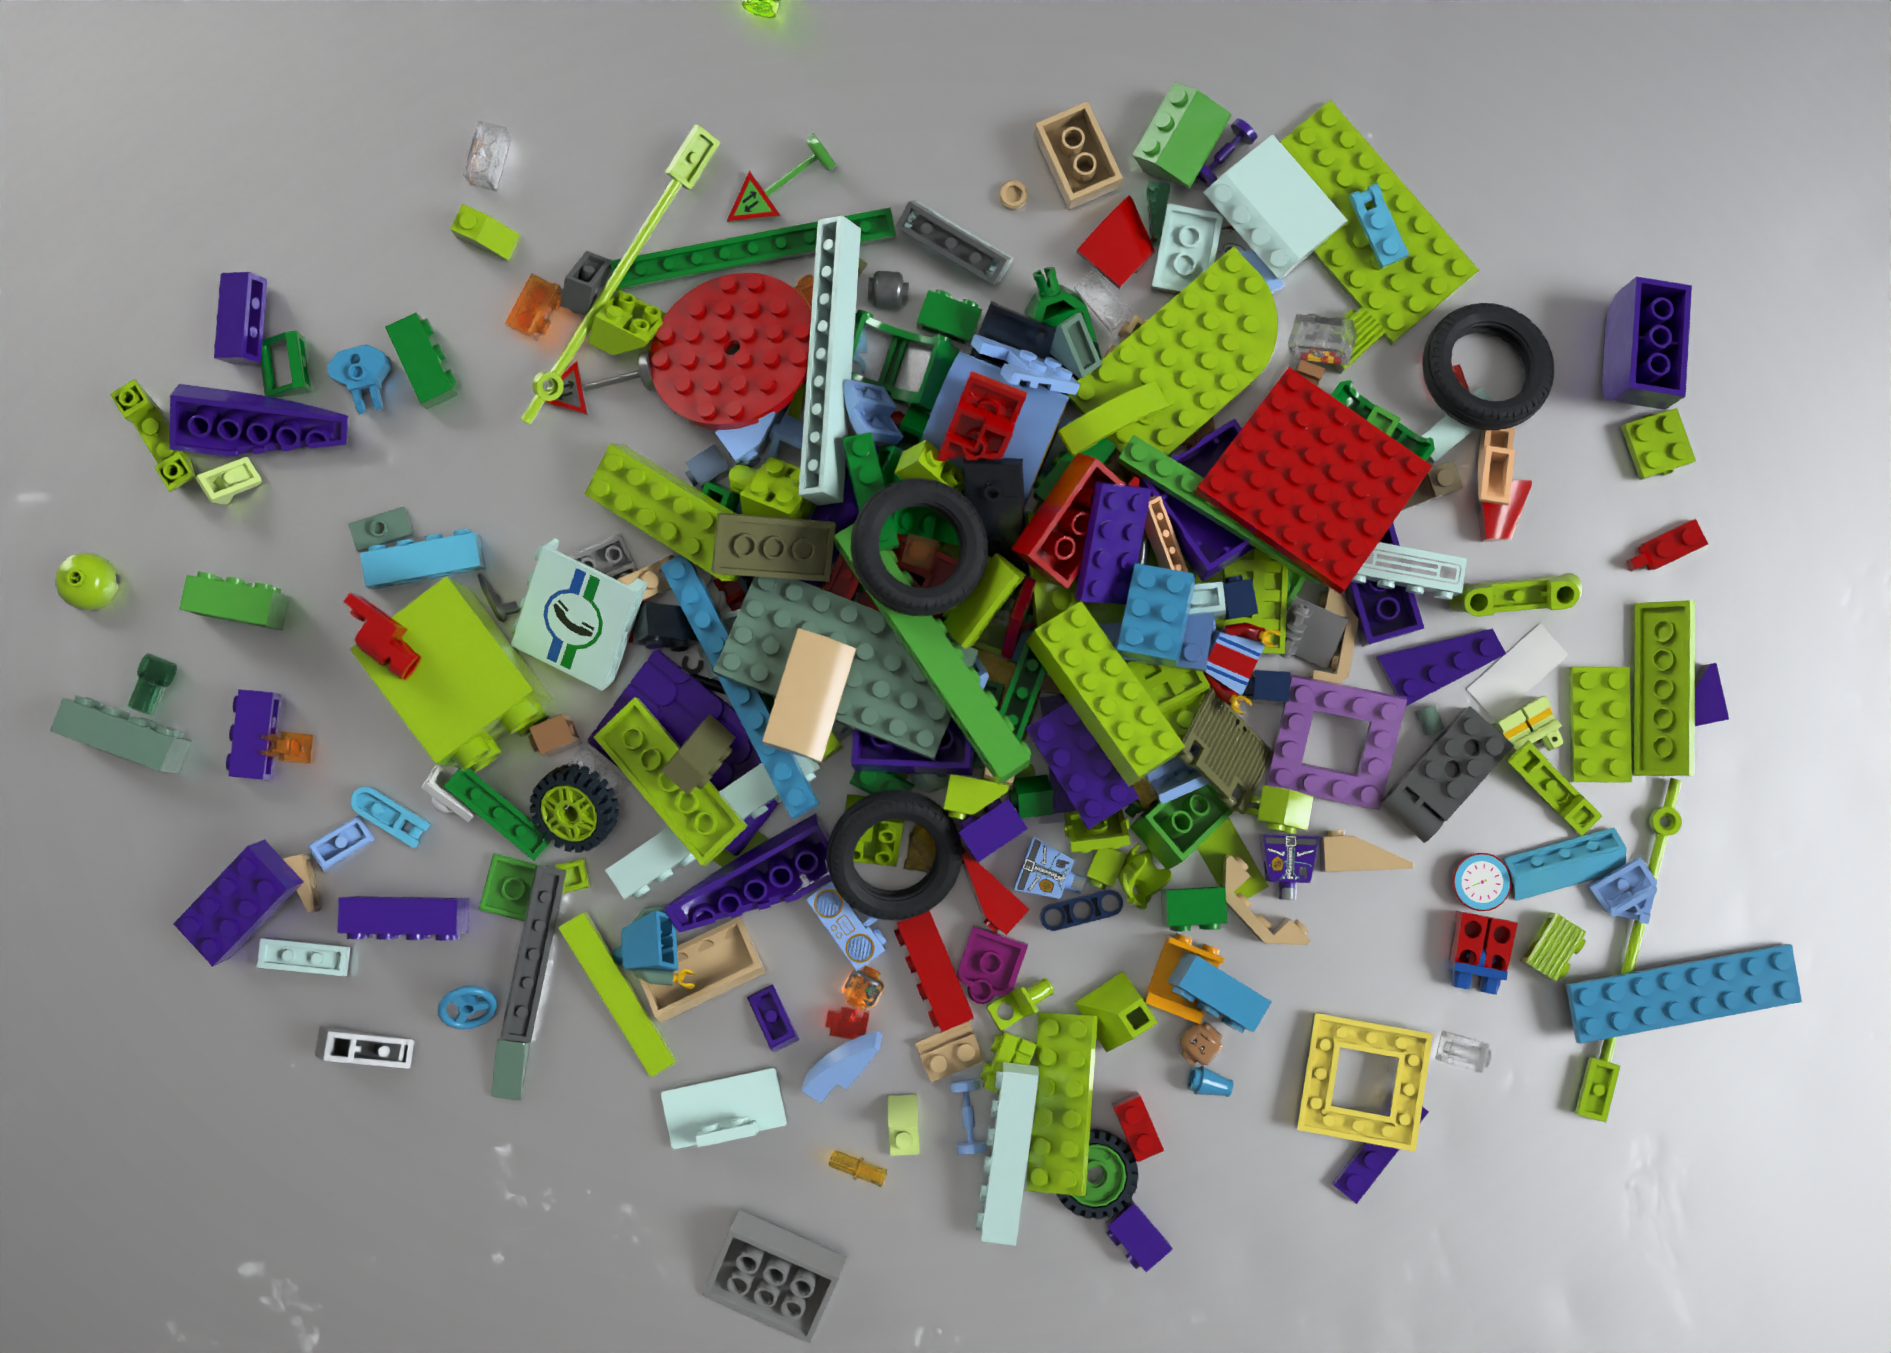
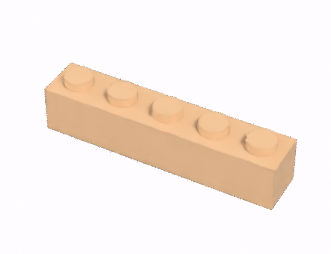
M1161 496L1150 497L1145 529L1159 567L1188 572Z

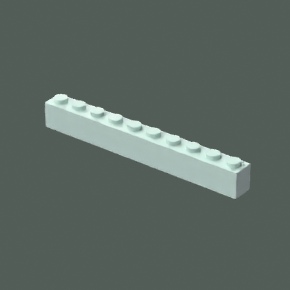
M843 215L818 220L799 496L818 506L843 502L846 457L842 438L847 437L849 415L844 399L843 382L846 379L851 380L861 228Z

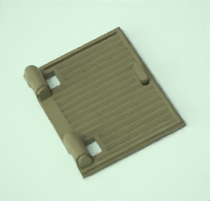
M1210 687L1182 739L1185 747L1177 756L1188 767H1195L1218 791V798L1231 811H1238L1240 814H1244L1267 769L1273 751L1227 703L1217 697L1215 691ZM1193 742L1200 748L1196 756L1189 752ZM1236 786L1243 792L1240 799H1236L1232 795Z

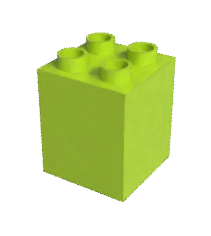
M445 576L391 617L408 629L401 639L421 656L418 667L408 679L401 680L389 671L390 665L383 666L378 664L362 652L357 644L350 648V651L438 765L457 767L462 771L471 768L476 773L491 764L502 754V750L496 744V741L508 732L509 734L517 732L520 737H524L531 733L529 727L544 722L549 718V715L542 706L553 699L552 695L517 649L511 646V641L473 591L448 576Z

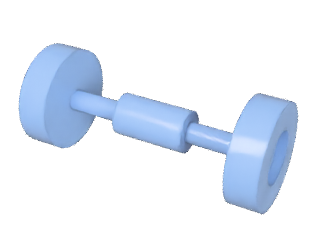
M970 1079L951 1082V1092H963V1127L967 1128L968 1142L957 1144V1154L967 1155L986 1152V1142L974 1141L972 1127H975L974 1109L973 1106H970L969 1091L980 1089V1080Z

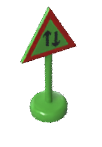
M813 133L807 138V144L814 154L767 189H762L749 170L726 222L781 216L768 196L817 160L826 170L834 169L837 166L816 135Z

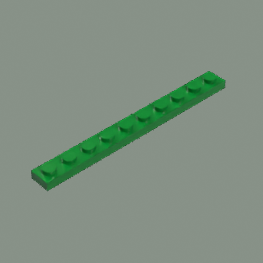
M891 207L844 216L861 228L860 245L896 238ZM818 221L638 255L616 291L816 253ZM621 259L610 261L612 273Z

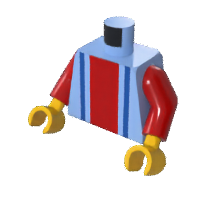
M1246 622L1226 625L1222 630L1216 629V632L1211 636L1206 672H1203L1217 697L1228 705L1232 704V709L1241 715H1245V713L1239 710V703L1245 701L1252 705V702L1244 696H1238V694L1243 695L1264 646L1271 648L1279 646L1270 642L1271 634L1281 636V632L1278 630L1266 631L1262 627Z

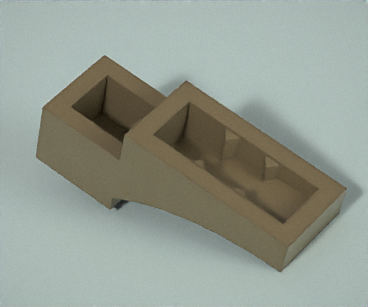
M1454 460L1432 467L1401 511L1462 489L1463 485Z

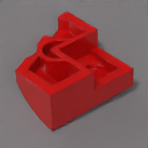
M1512 480L1510 503L1508 506L1480 501L1481 513L1478 514L1481 542L1503 541L1512 538L1532 487V480Z

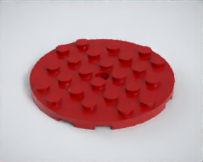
M758 273L724 275L702 283L680 298L662 319L663 324L657 330L650 349L649 359L653 384L661 399L675 415L678 414L692 425L707 429L730 430L743 428L759 423L758 419L773 411L777 413L794 399L793 395L802 383L806 384L811 310L803 297L793 287L775 277ZM735 344L740 346L739 351L734 355L726 353Z

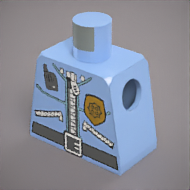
M1032 837L1013 889L1060 899L1064 888L1080 894L1086 877L1071 872L1074 864L1073 859L1041 840Z

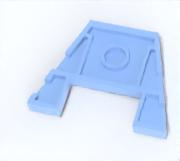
M974 334L971 345L978 353L1005 360L1009 363H1004L1000 373L1008 383L1018 385L1020 381L1027 382L1026 386L1037 388L1038 384L1048 386L1047 389L1049 391L1072 395L1077 394L1080 384L1072 377L1073 373L1061 367L1062 363L1051 357L1043 359L1037 357L1032 352L1018 350Z

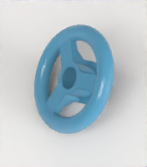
M462 986L448 992L440 1000L437 1012L440 1020L449 1027L472 1029L487 1023L494 1016L497 1009V1001L494 995L484 988ZM451 1001L458 1006V1014L455 1019L451 1018L446 1011ZM487 1009L480 1017L466 1020L468 1015L475 1013V1011Z

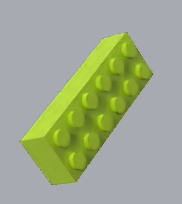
M610 443L584 494L721 581H737L740 575L711 572L717 512L736 513L630 447Z
M1082 601L1035 629L1027 639L1026 643L1129 787L1174 758L1185 747Z

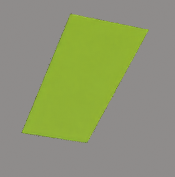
M1229 817L1197 848L1219 887H1222V861L1226 854L1231 855L1233 858L1238 855L1249 867L1246 872L1251 877L1234 892L1236 895L1241 892L1248 899L1269 887Z

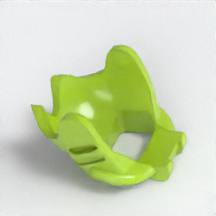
M1138 843L1127 854L1118 879L1123 891L1128 896L1127 902L1144 910L1147 908L1146 904L1149 903L1151 896L1163 889L1171 880L1172 872L1170 869H1157L1149 849L1136 854L1140 848ZM1134 886L1136 887L1138 894L1133 892Z

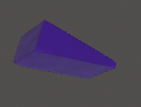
M773 984L747 997L769 1048L773 1052H777L800 1040Z

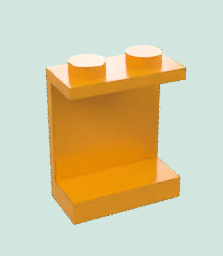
M1176 933L1174 938L1167 936L1143 1000L1146 1004L1201 1024L1204 1013L1197 1007L1199 1001L1195 999L1191 1002L1172 992L1174 986L1167 981L1184 952L1197 955L1216 968L1219 967L1220 963L1224 962L1225 958L1218 956L1219 949L1203 944L1200 949L1191 945V938Z

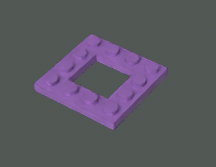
M1291 674L1289 702L1284 703L1265 785L1290 789L1317 798L1380 810V802L1383 800L1407 703L1406 697ZM1314 710L1369 721L1357 774L1302 763Z

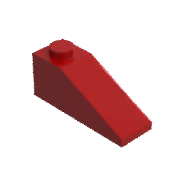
M962 848V865L979 910L986 917L983 923L995 934L1001 930L1007 935L1030 909Z

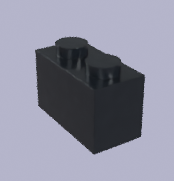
M644 602L640 605L632 628L634 644L645 645L647 649L666 647L671 648L673 652H682L688 650L689 646L699 641L681 606Z

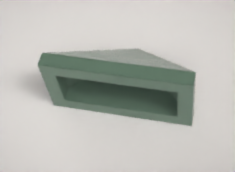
M1081 312L1075 313L1057 326L1050 354L1078 378H1084L1102 365Z

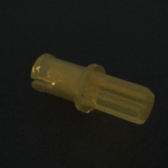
M837 1150L832 1152L828 1164L834 1169L852 1175L854 1180L860 1178L878 1185V1187L883 1185L888 1171L886 1168L883 1169L864 1161L863 1157L858 1159Z

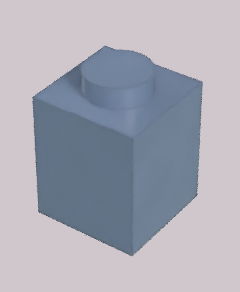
M715 444L685 462L689 468L685 472L694 487L699 484L702 490L705 482L717 483L728 476L731 470Z

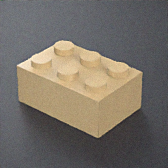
M1088 101L1035 123V138L1068 210L1121 187L1123 177Z

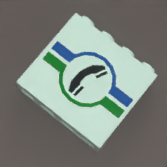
M554 538L547 544H542L536 552V568L531 572L527 580L529 590L519 605V609L522 611L520 618L516 620L511 631L514 635L511 646L603 691L615 680L648 583L637 578L630 585H626L558 552L557 548L560 540Z

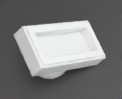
M437 764L431 770L421 788L432 795V804L438 812L445 814L454 811L469 822L476 813L443 786L452 774Z

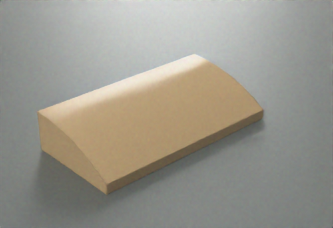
M797 629L762 740L764 746L822 762L856 648L810 631Z
M739 916L677 946L678 970H675L674 974H679L683 969H689L694 972L695 976L687 975L683 980L685 984H694V988L685 989L673 982V985L649 984L641 979L640 982L654 1017L660 1023H663L765 974L766 970L743 920Z

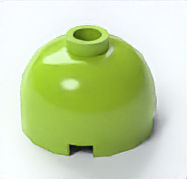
M78 553L69 556L60 564L56 572L55 586L58 594L67 604L80 610L100 609L113 599L118 590L115 575L117 572L109 560L97 554Z

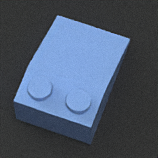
M790 403L779 412L775 413L773 411L758 419L759 423L743 428L718 430L715 432L720 443L736 465L743 464L752 468L761 461L760 456L764 454L771 441L769 439L771 429L775 423L780 424Z

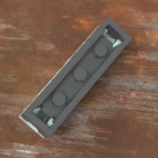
M917 200L908 201L895 226L992 285L1000 283L1013 260L1011 256Z

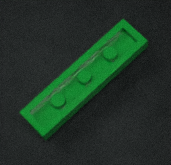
M872 432L842 438V445L859 512L877 491L885 487ZM892 514L885 521L880 533V551L899 547Z
M458 768L443 785L533 861L550 843L544 839L547 835L545 831L540 834L537 830L539 826L534 824L533 821L469 768L464 771Z

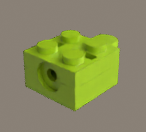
M769 456L759 471L739 464L734 466L729 472L730 489L740 494L742 513L744 515L807 520L817 506L813 502L799 496L800 467Z

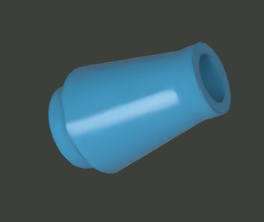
M1204 1066L1199 1068L1193 1067L1188 1077L1187 1087L1195 1095L1229 1097L1233 1089V1080L1227 1079Z

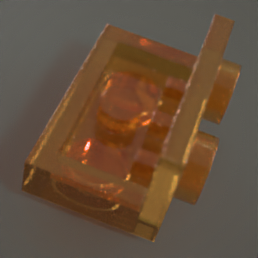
M531 273L505 324L538 341L540 335L544 336L550 327L551 320L549 318L553 310L557 311L560 308L563 289L559 284L555 282L552 284Z

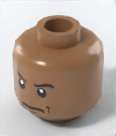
M1206 1021L1203 1024L1194 1023L1180 1038V1045L1184 1049L1181 1055L1193 1066L1196 1062L1201 1065H1208L1222 1050L1223 1044L1221 1039L1223 1036Z

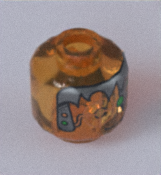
M865 965L863 970L859 969L856 971L855 968L852 969L842 987V993L846 996L844 1001L863 1011L867 1007H875L885 988V983L879 978L881 972Z

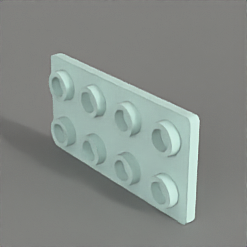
M775 1068L675 1088L661 1093L671 1147L674 1150L697 1145L699 1148L755 1136L759 1131L782 1127L787 1124Z

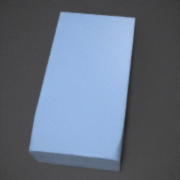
M358 815L309 844L308 850L324 873L375 839Z

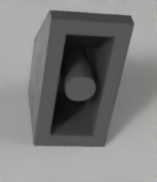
M586 251L565 277L560 306L574 313L586 316L603 289L611 269V260Z

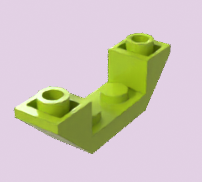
M136 379L110 393L123 417L134 424L158 465L154 466L168 491L172 492L196 477L188 453L186 451L169 449L170 424L161 409Z

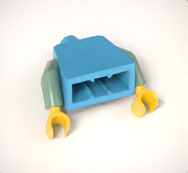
M668 904L642 909L632 923L622 929V946L615 948L613 951L615 961L618 964H623L624 969L634 971L637 978L649 984L673 985V982L685 989L694 988V984H685L683 982L685 976H695L694 972L689 969H683L679 974H674V971L678 970L676 928L664 910V907Z

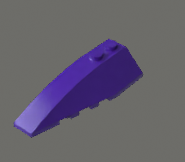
M178 384L170 394L169 449L232 457L243 453L261 454L272 450L290 451L302 447L320 448L346 445L348 441L349 416L319 407L263 395Z

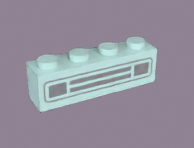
M1379 542L1351 582L1364 584L1366 580L1377 582V586L1381 588L1394 589L1395 585L1406 587L1405 591L1408 593L1423 594V591L1434 592V597L1452 600V596L1462 593L1468 559Z

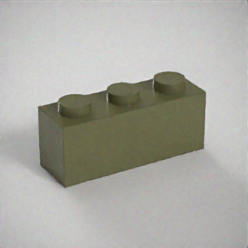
M709 714L682 744L661 772L687 795L695 787L701 790L722 765V762L733 751L729 746L736 737Z

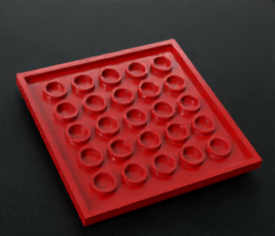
M1288 367L1199 484L1195 493L1342 595L1433 466Z

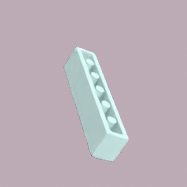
M1003 1062L1002 1072L996 1071L994 1089L1000 1091L998 1100L992 1101L991 1118H996L995 1129L989 1128L987 1146H992L991 1157L985 1156L983 1174L988 1175L987 1185H981L980 1202L985 1203L984 1212H978L976 1230L981 1231V1242L1012 1246L1017 1244L1039 1079L1038 1066Z

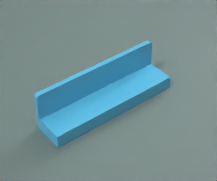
M1614 827L1504 858V864L1507 866L1513 882V897L1515 901L1604 877L1626 864L1627 848Z

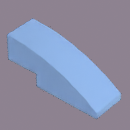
M876 1031L862 1035L828 1053L806 1074L802 1092L822 1103L837 1084L847 1090L879 1051L883 1034Z

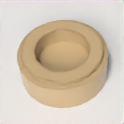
M1010 180L1002 185L999 192V200L1004 208L1015 211L1021 209L1026 204L1028 192L1023 183L1017 180Z

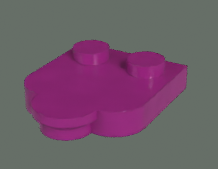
M973 925L958 968L959 979L968 986L967 992L970 999L978 1004H986L995 996L1008 995L1014 988L1028 943L998 933L995 934L993 931Z

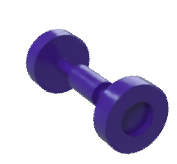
M1237 118L1231 124V130L1236 137L1230 143L1227 142L1213 157L1214 161L1208 167L1204 164L1196 177L1200 183L1208 188L1218 179L1212 170L1218 164L1222 165L1235 151L1234 146L1240 140L1247 145H1252L1258 138L1255 130L1240 118Z

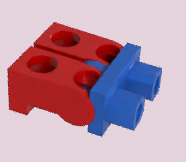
M1456 911L1454 941L1451 949V960H1449L1448 968L1453 970L1452 986L1470 989L1472 974L1481 976L1480 992L1497 995L1501 980H1507V969L1510 963L1518 923Z

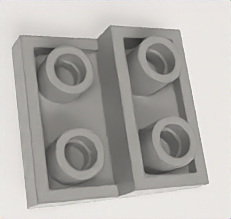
M621 533L568 556L616 580L638 570Z

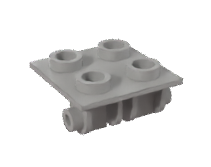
M1294 596L1286 616L1285 654L1280 656L1289 659L1291 655H1296L1328 669L1348 619Z

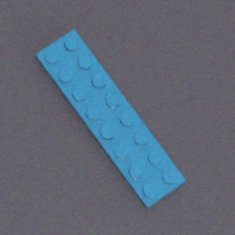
M1792 944L1776 945L1566 984L1576 1043L1580 1044L1802 1002Z

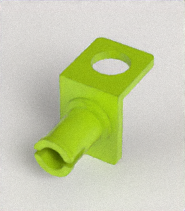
M1043 978L1027 990L1024 986L1012 990L1008 995L1002 996L989 1004L986 1009L998 1030L1003 1031L1024 1017L1036 1014L1038 1012L1036 1004L1053 995L1054 988L1048 979ZM1003 1003L1010 1005L1013 1015L1009 1020H1002L998 1016V1007Z

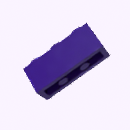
M251 272L221 273L214 343L215 359L231 364L261 363L267 290L266 278Z
M238 689V696L234 697L232 706L233 712L236 713L235 722L231 725L229 731L232 748L231 753L226 758V769L229 771L228 776L272 780L281 694Z

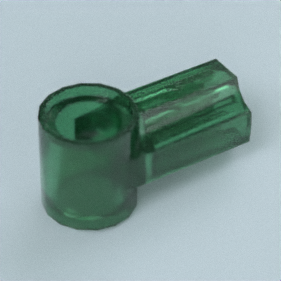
M147 653L139 664L137 670L139 679L127 706L139 712L154 715L164 689L172 683L176 675L177 665Z

